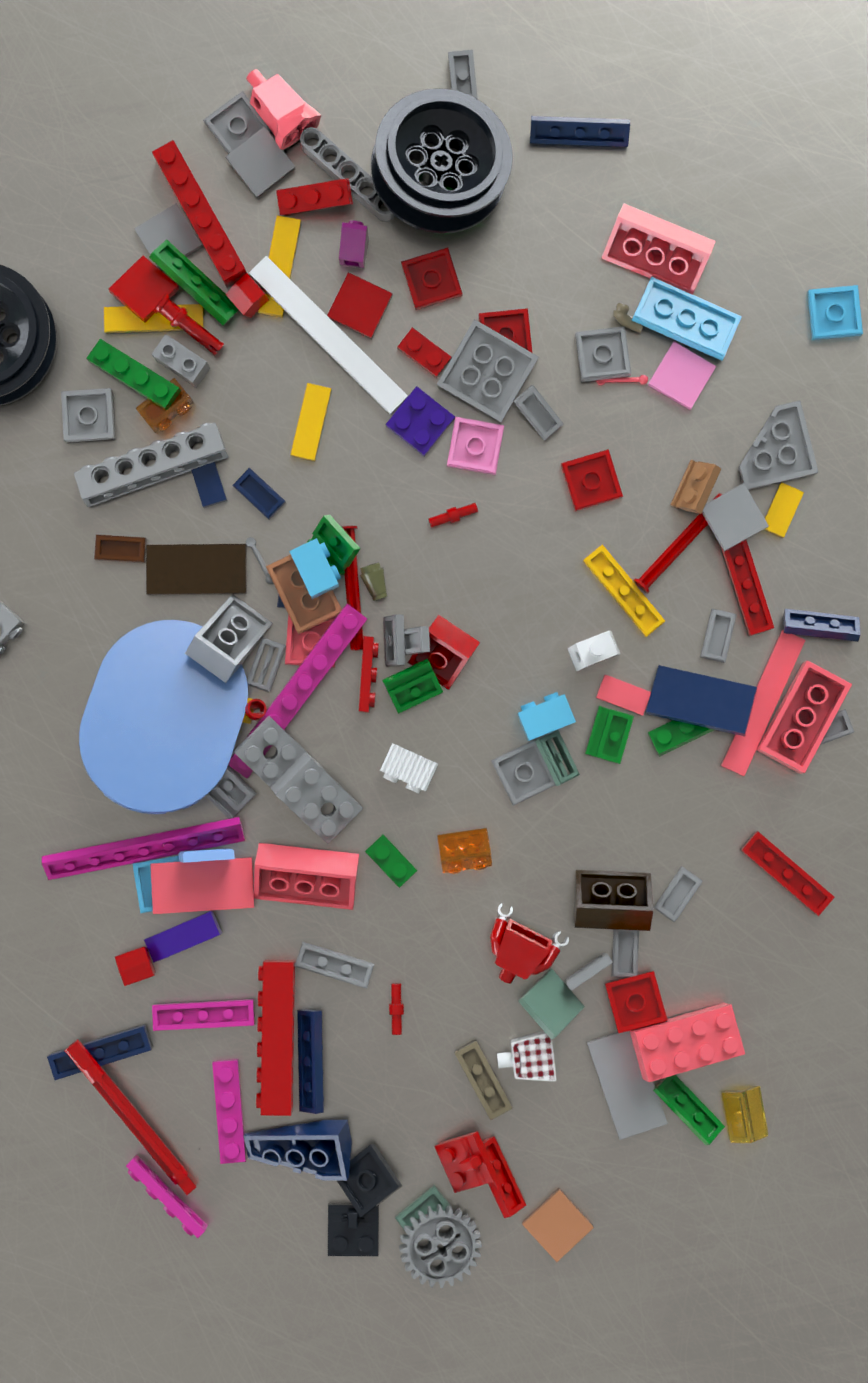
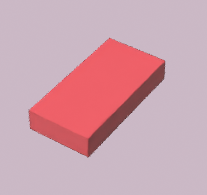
M604 675L596 698L643 716L651 692Z

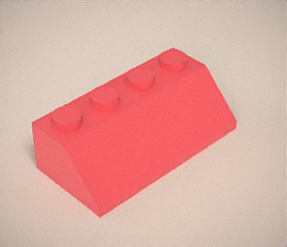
M623 204L602 259L650 279L652 276L693 295L711 255L715 241Z
M259 843L254 867V899L353 910L359 854Z

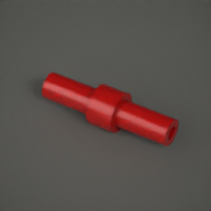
M476 503L458 509L453 507L447 509L446 513L428 518L431 528L447 522L452 524L460 521L462 517L477 513L478 508Z
M401 983L391 984V1004H389V1015H392V1035H402L404 1004L401 1003Z

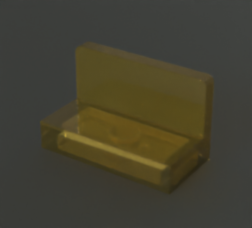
M759 1086L746 1090H729L722 1093L731 1143H753L768 1136Z

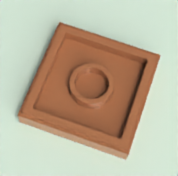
M560 1189L554 1192L522 1222V1225L556 1262L594 1228Z

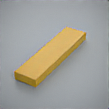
M277 215L268 258L291 279L301 220ZM262 289L269 301L258 312L283 318L284 309Z
M200 304L178 305L180 308H186L187 315L204 327V308ZM126 306L104 307L105 333L183 331L178 326L176 328L172 327L170 321L159 312L155 313L144 323Z
M603 544L583 560L645 637L665 622L664 618Z

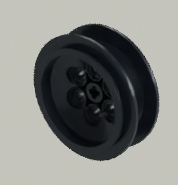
M450 89L418 91L402 98L393 105L380 123L371 156L373 184L384 205L397 218L408 225L433 233L463 231L482 222L498 205L512 169L513 153L511 141L498 116L478 99L463 92ZM426 143H430V144L434 145L435 147H430V146L426 145ZM450 148H455L459 152H454ZM411 160H416L419 164H415ZM460 170H465L468 174H464ZM420 182H426L429 185L424 186ZM445 187H451L453 191L447 190Z
M0 265V312H6L5 318L0 321V354L4 355V359L0 363V405H5L29 394L44 379L55 356L57 332L51 310L35 287L18 272ZM12 333H16V341L7 343V337Z

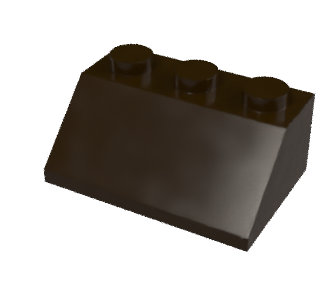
M576 870L574 897L575 928L650 931L653 917L651 873Z

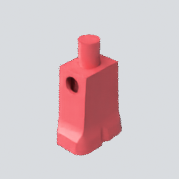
M258 69L248 74L246 80L253 87L250 104L274 134L275 141L281 150L290 147L300 140L301 133L306 128H317L319 126L321 115L308 105L279 74L268 80L264 78Z

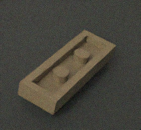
M477 1040L454 1052L490 1120L513 1109Z

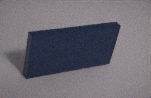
M659 665L646 713L745 736L757 687Z

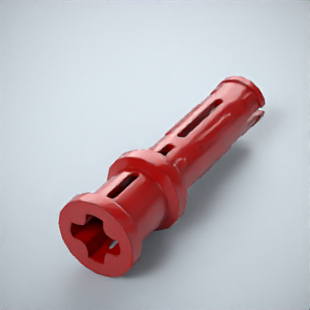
M166 293L153 312H159L170 321L172 327L176 328L178 326L215 356L224 343L188 316L187 309L184 307L180 308L169 299L170 296Z

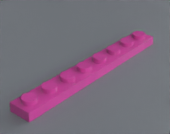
M346 603L268 707L266 714L259 719L247 737L268 716L283 729L287 727L366 622L367 618ZM268 745V746H266V747L264 748V750H263V755H264V756H265L266 753L269 751V749L272 747V745ZM235 753L232 755L229 766L248 779L253 770Z
M240 817L42 856V866L48 880L177 855L180 851L203 850L245 841V834Z

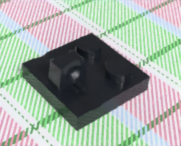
M370 1144L350 1160L349 1178L347 1181H337L360 1217L367 1215L402 1187V1184L375 1144Z
M328 1203V1256H378L379 1205L367 1215L360 1217L352 1203Z

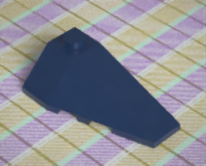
M321 1120L245 1133L244 1135L248 1159L276 1167L278 1165L293 1168V1172L299 1174L302 1171L315 1175L316 1179L323 1181H347L349 1178L352 1140L348 1120Z

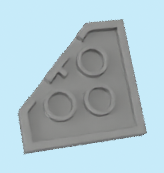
M801 401L779 405L774 408L738 467L742 484L744 483L748 490L818 473Z

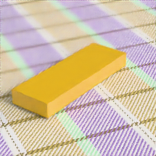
M307 383L290 454L292 457L315 462L331 396V388Z

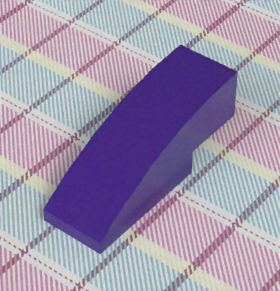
M212 910L146 938L144 942L154 963L219 936L222 932Z

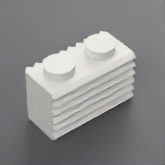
M392 743L380 771L384 772L383 778L397 783L398 779L407 783V789L419 794L421 790H427L438 764Z

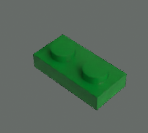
M384 834L365 851L399 888L418 871Z

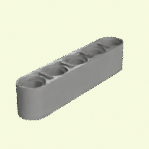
M309 127L303 130L300 136L302 149L311 160L334 180L345 179L342 176L343 173L353 171L355 175L349 179L351 195L379 220L388 222L395 217L390 210L383 212L379 209L383 202L374 187L372 177L318 129ZM315 138L318 140V143L315 146H308L306 144L307 140ZM330 154L335 155L337 157L336 160L331 163L326 162L324 160V158ZM364 187H371L374 190L370 195H363L360 192Z

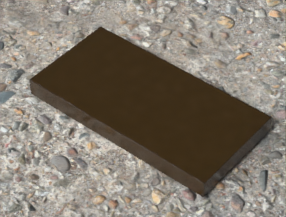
M246 544L146 545V595L247 594Z

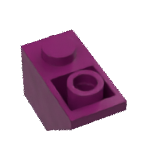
M350 220L349 223L342 222L339 249L340 265L362 269L365 267L369 236L367 226H364L360 221Z

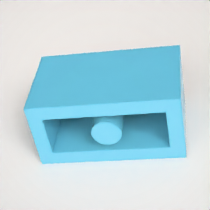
M316 538L289 551L312 599L339 587L337 580L341 579L336 566L330 567L326 559L330 556V553L324 542L319 544Z
M558 692L543 697L545 702L536 705L533 701L521 706L522 711L517 713L528 741L576 722L565 694L559 696Z

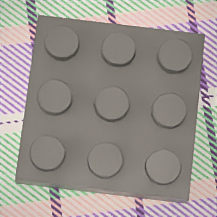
M474 319L438 381L437 386L497 421L502 422L539 357Z

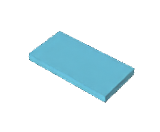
M651 276L632 321L722 361L742 316Z

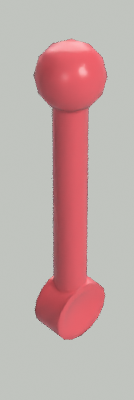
M641 375L640 377L596 380L598 385H604L608 382H640L641 384H646L648 377Z

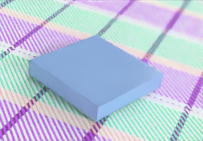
M229 848L180 851L178 853L179 862L183 863L235 859L234 850Z

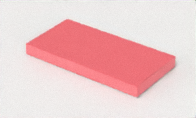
M252 857L186 863H150L153 914L254 908Z

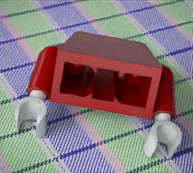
M502 903L498 907L499 918L495 920L490 940L492 953L497 957L495 964L503 968L499 978L503 982L511 984L516 975L522 979H528L531 974L537 975L549 969L560 953L559 948L568 944L569 937H566L564 942L560 944L557 937L561 931L554 933L551 940L512 919H509L507 922L506 919L512 915L513 908L511 906L510 913L504 915L500 911Z

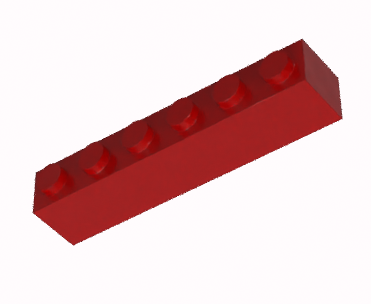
M172 140L152 151V154L223 283L228 288L247 273L176 143Z
M264 960L263 966H259L258 981H263V991H258V1006H262V1017H258L257 1030L262 1032V1042L257 1043V1057H261V1067H257V1083H261V1093L256 1095V1108H261V1115L291 1116L293 1112L295 960Z

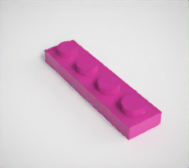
M254 999L153 1004V1031L254 1026Z
M239 1059L213 1061L220 1164L246 1162Z
M136 1154L126 1165L129 1169L128 1174L136 1182L141 1181L147 1187L145 1190L154 1200L159 1199L165 1205L163 1208L172 1218L176 1216L183 1223L181 1226L190 1236L194 1234L199 1238L205 1232L208 1225Z

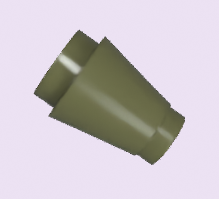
M379 562L360 568L362 573L360 577L372 596L373 601L387 597L384 569L380 567Z

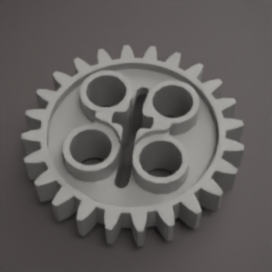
M438 1204L437 1210L433 1212L432 1208L428 1206L427 1214L419 1210L420 1218L418 1220L413 1217L410 1218L412 1227L404 1226V1230L408 1235H400L401 1242L405 1243L399 1245L400 1252L403 1253L400 1257L402 1262H406L404 1265L406 1271H411L413 1279L419 1276L422 1285L428 1279L431 1288H433L436 1281L439 1282L441 1288L444 1287L445 1281L454 1286V1278L461 1282L463 1281L461 1275L463 1272L471 1275L469 1265L477 1267L476 1260L473 1257H481L480 1251L476 1249L482 1247L481 1241L478 1240L481 1235L479 1230H475L477 1227L475 1222H469V1214L467 1213L462 1216L460 1208L456 1209L453 1213L451 1205H448L446 1210L443 1211L441 1205ZM442 1226H451L447 1232H439ZM420 1240H429L425 1246L417 1245ZM438 1244H442V1246H444V1247H443V1248H440V1247L437 1246V1245H438ZM456 1246H463L460 1252H452ZM434 1260H442L439 1266H430Z

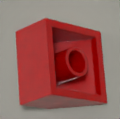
M438 615L429 627L430 652L412 654L407 663L413 666L428 658L439 684L449 690L480 642Z

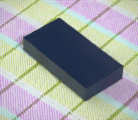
M215 462L191 470L203 508L227 501Z
M250 467L232 485L268 520L286 503Z

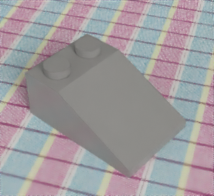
M232 594L194 636L185 654L226 683L273 623Z

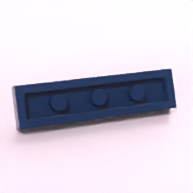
M531 116L530 143L628 147L630 119Z
M301 1009L297 1010L299 1112L319 1114L324 1113L322 1011Z
M145 1024L83 1044L100 1066L152 1050ZM64 1050L47 1056L54 1080L81 1073L80 1069Z

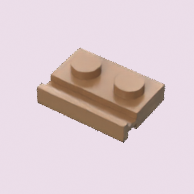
M690 460L670 505L677 509L681 508L685 511L701 514L721 468L716 464Z

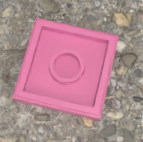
M674 341L648 383V386L691 410L716 366Z
M455 417L447 467L496 475L504 425Z

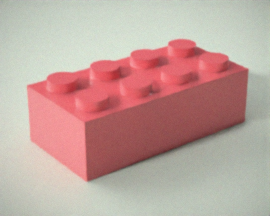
M808 660L803 662L756 751L799 774L805 773L852 684Z
M728 1003L717 1004L667 1019L668 1021L630 1030L642 1079L647 1082L745 1055L732 1005Z

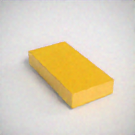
M781 482L766 513L765 520L769 527L764 530L784 538L804 492Z

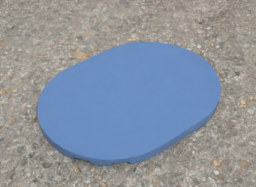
M162 620L144 624L121 637L111 647L101 663L80 724V754L91 781L107 798L124 808L147 814H166V812L188 808L209 794L218 785L227 770L245 715L248 685L242 664L225 683L185 654L194 636L203 626L180 620Z

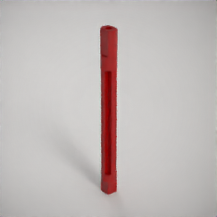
M79 1039L74 1041L64 1050L170 1180L175 1185L178 1184L186 1195L190 1194L196 1188V1185L188 1177V1171Z

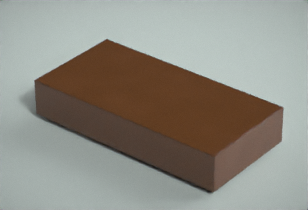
M96 535L94 559L100 561L145 563L147 538Z

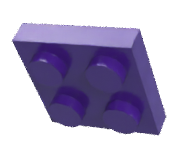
M416 386L386 423V427L425 457L454 421L455 416Z

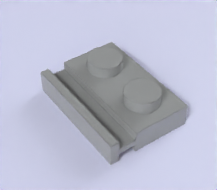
M228 765L221 781L206 797L228 819H231L257 793Z

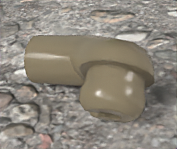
M618 303L616 310H613L615 319L622 327L625 326L629 330L641 333L643 325L632 321L633 317L627 315L629 306Z

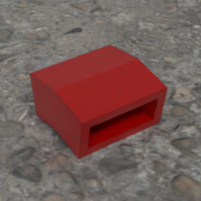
M248 273L235 282L225 294L244 316L250 318L269 301L266 294Z
M145 946L115 956L124 986L153 977L156 973L149 951Z

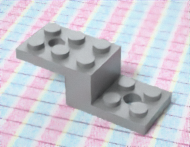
M270 716L234 750V753L270 786L275 795L327 844L363 809ZM268 745L276 747V753L272 757H265L263 755V750ZM325 803H332L334 806L330 814L321 813V807Z

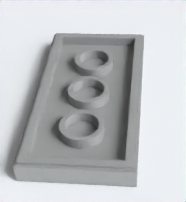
M630 1031L616 1032L587 1042L619 1139L622 1140L668 1124L659 1097L653 1091L655 1088L654 1082H647L642 1079Z

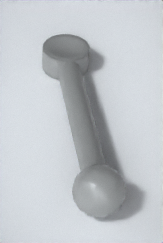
M249 537L246 540V545L255 554L266 575V582L273 584L266 565L255 546L256 540L253 537Z

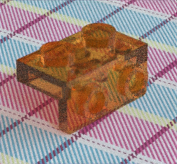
M175 378L170 380V382L178 386L181 392L168 410L163 409L149 399H146L136 407V410L155 433L158 430L160 432L166 430L172 424V419L177 415H185L192 408L191 404L194 403Z
M487 828L437 835L443 873L455 874L462 870H482L492 866Z

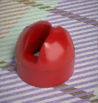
M252 699L245 707L246 716L251 720H259L267 711L265 703L260 699ZM260 709V713H252L250 711Z

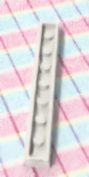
M267 256L249 272V276L390 415L405 401L408 395Z

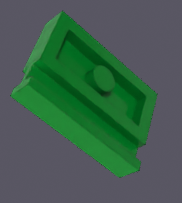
M330 514L323 515L312 533V538L308 539L307 542L316 538L319 544L324 542L330 553V556L326 558L330 567L335 565L339 574L344 575V570L350 566L361 548Z
M428 658L382 680L398 714L443 693Z
M598 706L585 754L620 764L634 716Z

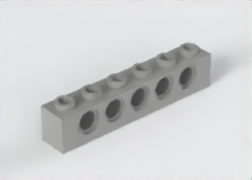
M205 423L193 431L179 432L173 438L154 441L145 448H134L125 455L106 458L100 464L83 466L80 468V471L74 472V476L82 500L87 507H91L229 457L216 423ZM196 443H203L200 449H192ZM179 451L177 457L169 458L172 452ZM149 460H156L154 465L150 467L146 466V463ZM126 468H132L129 474L122 475ZM103 476H109L105 483H99Z

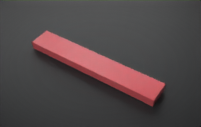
M781 630L756 686L757 692L746 735H734L721 763V767L745 776L806 641L805 639L794 634L784 633V630Z

